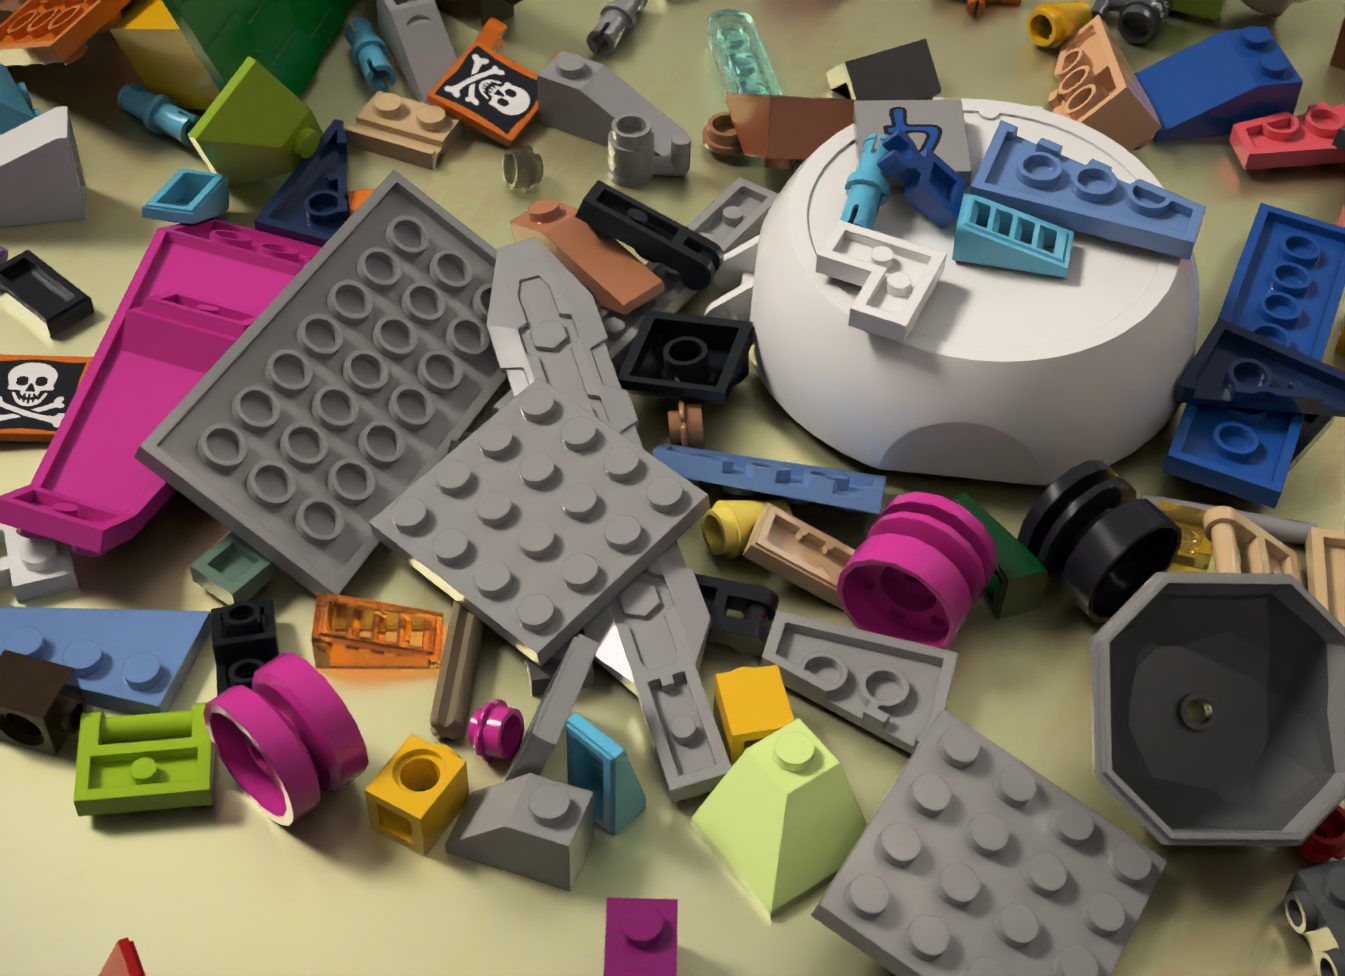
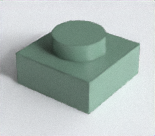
M230 532L190 565L193 581L229 606L237 602L249 600L279 575L277 565L233 532Z

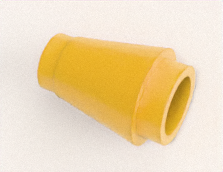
M1084 1L1042 3L1034 9L1027 20L1028 35L1038 46L1056 48L1092 20L1091 8Z

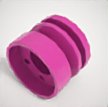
M923 492L898 495L884 508L879 515L878 521L869 530L867 540L858 546L840 572L836 589L841 607L853 625L860 630L946 649L951 645L966 621L971 606L979 600L983 589L994 575L998 563L995 542L981 521L963 506L947 498Z

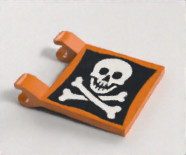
M490 18L475 42L428 94L427 102L443 108L446 113L510 148L538 114L537 74L498 53L503 46L504 40L501 37L506 32L507 25L495 18Z
M0 354V441L51 442L93 357Z

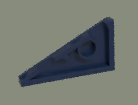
M334 119L320 137L319 145L313 155L307 159L303 158L254 220L256 230L323 247L348 220V137L344 129V121Z
M1218 318L1178 382L1173 399L1181 403L1345 417V372Z

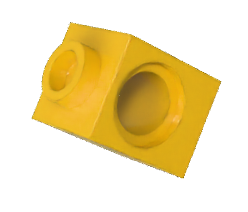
M411 733L365 789L370 828L425 857L463 809L469 798L466 761L462 760L450 747L441 743L431 744ZM419 789H428L426 791H416Z

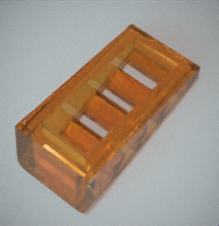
M317 594L311 637L316 669H440L444 614L344 595ZM360 632H371V638L360 636ZM386 632H397L396 642L386 641ZM411 632H423L422 647L410 645Z

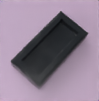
M29 250L0 265V298L50 338L95 312L92 299Z

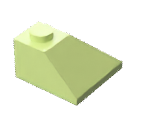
M798 718L748 747L691 817L690 826L771 920L834 879L866 828L867 823L840 761Z

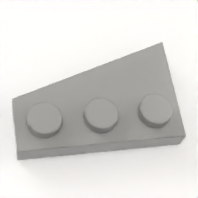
M776 611L763 651L761 667L778 665L785 686L912 754L942 708L946 709L958 652Z

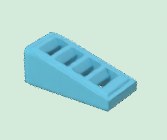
M180 169L142 207V217L174 223L196 224L222 215L229 209L228 176H225V174Z
M964 193L956 226L952 260L1067 278L1074 232L989 199ZM1043 246L1054 247V253L1042 250Z
M575 712L566 719L568 784L594 792V821L610 834L616 835L645 809L646 797L626 751L595 725Z

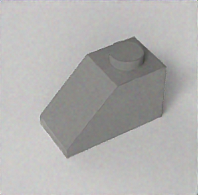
M533 773L473 791L445 844L446 852L571 891L594 839V792Z

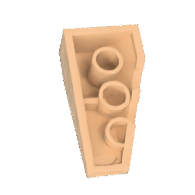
M1098 14L1062 43L1054 74L1060 83L1058 89L1051 92L1048 103L1053 108V113L1080 122L1106 135L1129 152L1145 147L1162 127L1154 107L1105 21Z

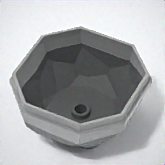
M1156 572L1090 639L1093 776L1162 845L1300 846L1345 799V627L1291 574ZM1192 700H1197L1204 706L1205 715L1198 724L1191 721L1187 714L1188 705Z

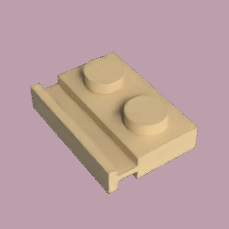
M378 90L355 117V125H348L345 128L349 146L434 170L437 166V158L439 156L444 157L465 131V123L446 113L439 106L428 105Z

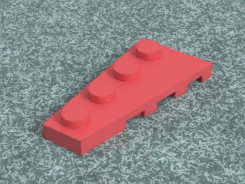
M1325 102L1309 105L1306 114L1294 116L1285 111L1233 124L1229 141L1244 170H1265L1268 168L1291 166L1309 167L1319 164L1345 163V151L1332 145L1339 129L1345 126V104L1329 107Z

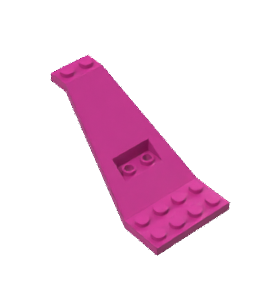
M214 218L196 224L181 223L157 228L31 483L0 496V523L17 528V534L25 538L39 540L50 538L70 544L71 551L86 556L104 555L107 553V550L133 539L177 491L134 458L139 446L322 247Z

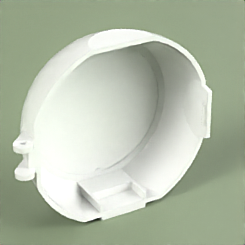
M933 97V100H955L945 99L944 97ZM961 99L972 169L970 186H965V194H970L971 184L1001 120L1017 126V136L1037 144L1043 137L1062 145L1061 155L1084 165H1087L1091 159H1095L1111 166L1112 172L1116 175L1117 179L1131 184L1138 179H1142L1163 188L1153 173L1123 146L1080 122L1043 109V106H1026L985 99ZM854 123L832 136L800 165L773 202L762 224L760 234L724 254L723 263L713 278V283L719 289L728 293L712 301L707 306L704 317L753 322V343L749 351L750 360L773 398L795 421L815 437L843 454L866 465L883 470L1041 486L1052 484L1071 468L1089 460H1102L1109 466L1136 451L1152 439L1171 420L1182 404L1173 399L1177 384L1192 362L1195 354L1199 317V277L1194 252H1192L1191 258L1188 260L1070 230L1074 232L1067 278L952 260L958 219L941 229L924 213L917 211L910 201L903 196L905 187H889L891 190L888 201L880 206L873 230L947 253L944 272L904 343L848 326L850 308L861 291L862 286L815 271L817 254L837 221L841 218L847 199L845 190L847 178L857 168ZM1043 246L1042 250L1054 253V247Z

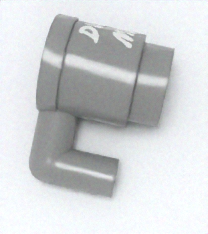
M638 113L621 114L612 121L611 130L608 134L607 176L614 184L627 188L647 185L654 179L655 175L683 176L688 173L690 168L691 137L686 133L674 134L671 137V156H655V136L651 130L650 120Z

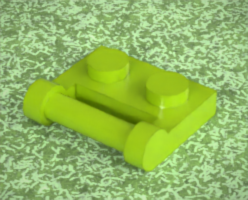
M208 702L194 703L193 710L114 717H105L103 711L82 713L73 798L78 817L213 805L215 747L207 732L203 716L205 705ZM191 736V737H188V738H176V739H164V740H152V741H141V742H129V743L107 744V743H111V742H123V741H135V740H146V739H158V738H170V737Z

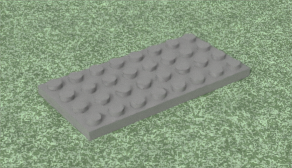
M393 169L144 440L136 451L134 458L330 606L380 542V540L374 537L369 521L448 454L507 377V374L501 373L487 329L497 250Z

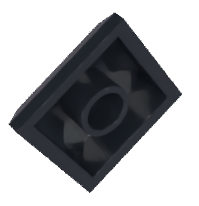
M647 310L617 376L622 390L635 395L715 405L726 402L734 385L742 382L749 373L748 353L753 343V322Z

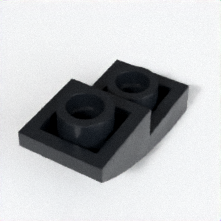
M273 600L255 603L243 601L231 604L228 607L211 609L212 646L216 662L217 696L236 685H244L252 689V679L255 671L280 655Z

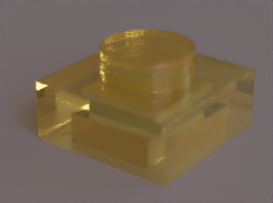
M1159 500L1157 508L1182 529L1181 545L1173 563L1207 571L1213 553L1212 542L1205 537L1203 517L1207 510Z

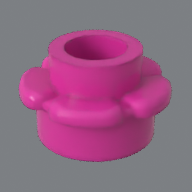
M496 699L493 703H486L482 709H478L472 715L468 726V740L471 746L475 748L476 754L482 756L484 762L492 763L494 758L509 760L516 755L522 743L524 734L522 713L518 709L508 707L505 701Z

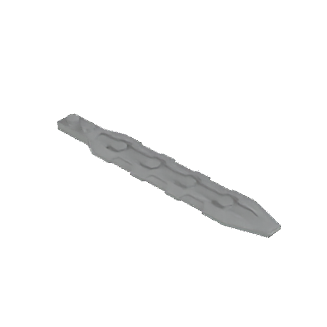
M537 237L497 248L487 329L501 373L507 374L514 397L536 378L540 377L644 449L636 429L639 421L628 391L622 390L606 347L609 339L593 295ZM677 540L583 627L586 637L600 643L594 659L638 697L672 803L713 791L731 768L699 677V670L711 625V617L694 571L686 567Z

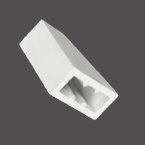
M68 106L56 107L0 135V228L87 219V187Z

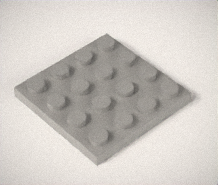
M538 377L370 520L369 524L374 537L541 667L710 509L709 495Z
M942 708L810 916L896 976H1110L1168 861Z

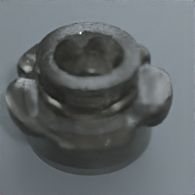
M520 145L517 149L506 150L502 162V174L507 188L523 189L524 193L528 194L532 191L533 185L541 182L543 177L542 158L539 154L534 153L530 145Z

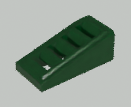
M966 492L955 495L953 502L963 506L981 521L995 542L998 563L992 579L982 591V595L994 615L1000 620L1037 609L1041 605L1049 575L1047 569L1035 555Z

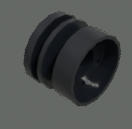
M1089 460L1068 470L1044 491L1023 520L1017 540L1044 565L1049 572L1048 579L1051 582H1061L1062 593L1092 620L1104 622L1108 621L1154 573L1169 569L1181 545L1182 529L1148 499H1136V490L1126 480L1120 478L1102 460Z

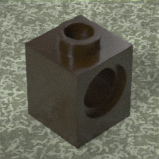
M4 650L0 656V741L57 756L68 736L75 734L80 729L81 714L87 710V702L83 697L75 668Z

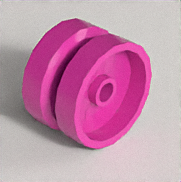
M292 652L281 653L257 669L252 679V689L244 685L232 686L205 705L203 716L207 732L221 760L248 798L265 815L280 825L290 826L317 807L321 799L320 787L329 791H339L364 773L369 764L367 748L363 737L343 700L324 676L308 661Z

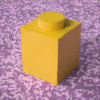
M778 665L758 668L741 667L731 672L715 674L713 715L731 767L748 747L794 721Z

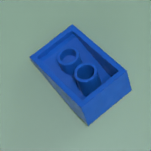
M1257 26L1221 31L1134 73L1154 107L1162 127L1156 132L1153 138L1154 142L1230 135L1233 124L1285 111L1293 115L1303 84L1302 79L1269 29Z

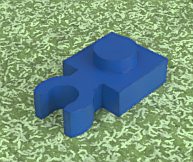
M898 130L884 139L882 146L889 153L877 161L880 170L892 179L899 178L905 183L903 196L910 201L917 211L924 213L941 229L956 221L959 217L966 180L928 147L919 153L916 144L905 132Z

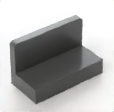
M926 39L846 61L826 71L831 90L848 85L851 99L856 101L922 100L941 93V86Z

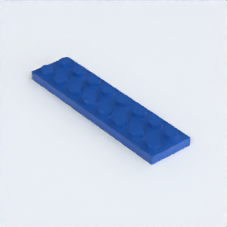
M1260 203L1218 318L1322 362L1345 286V228ZM1186 403L1162 471L1184 478L1187 481L1199 483L1244 500L1275 509L1283 490L1305 414Z

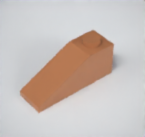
M543 199L534 202L528 207L527 212L509 221L515 243L537 237L580 282L589 287L594 295L595 303L627 315L665 291L663 281L615 238L598 235L589 228L587 223L576 218L575 215L578 208L560 203L555 199Z

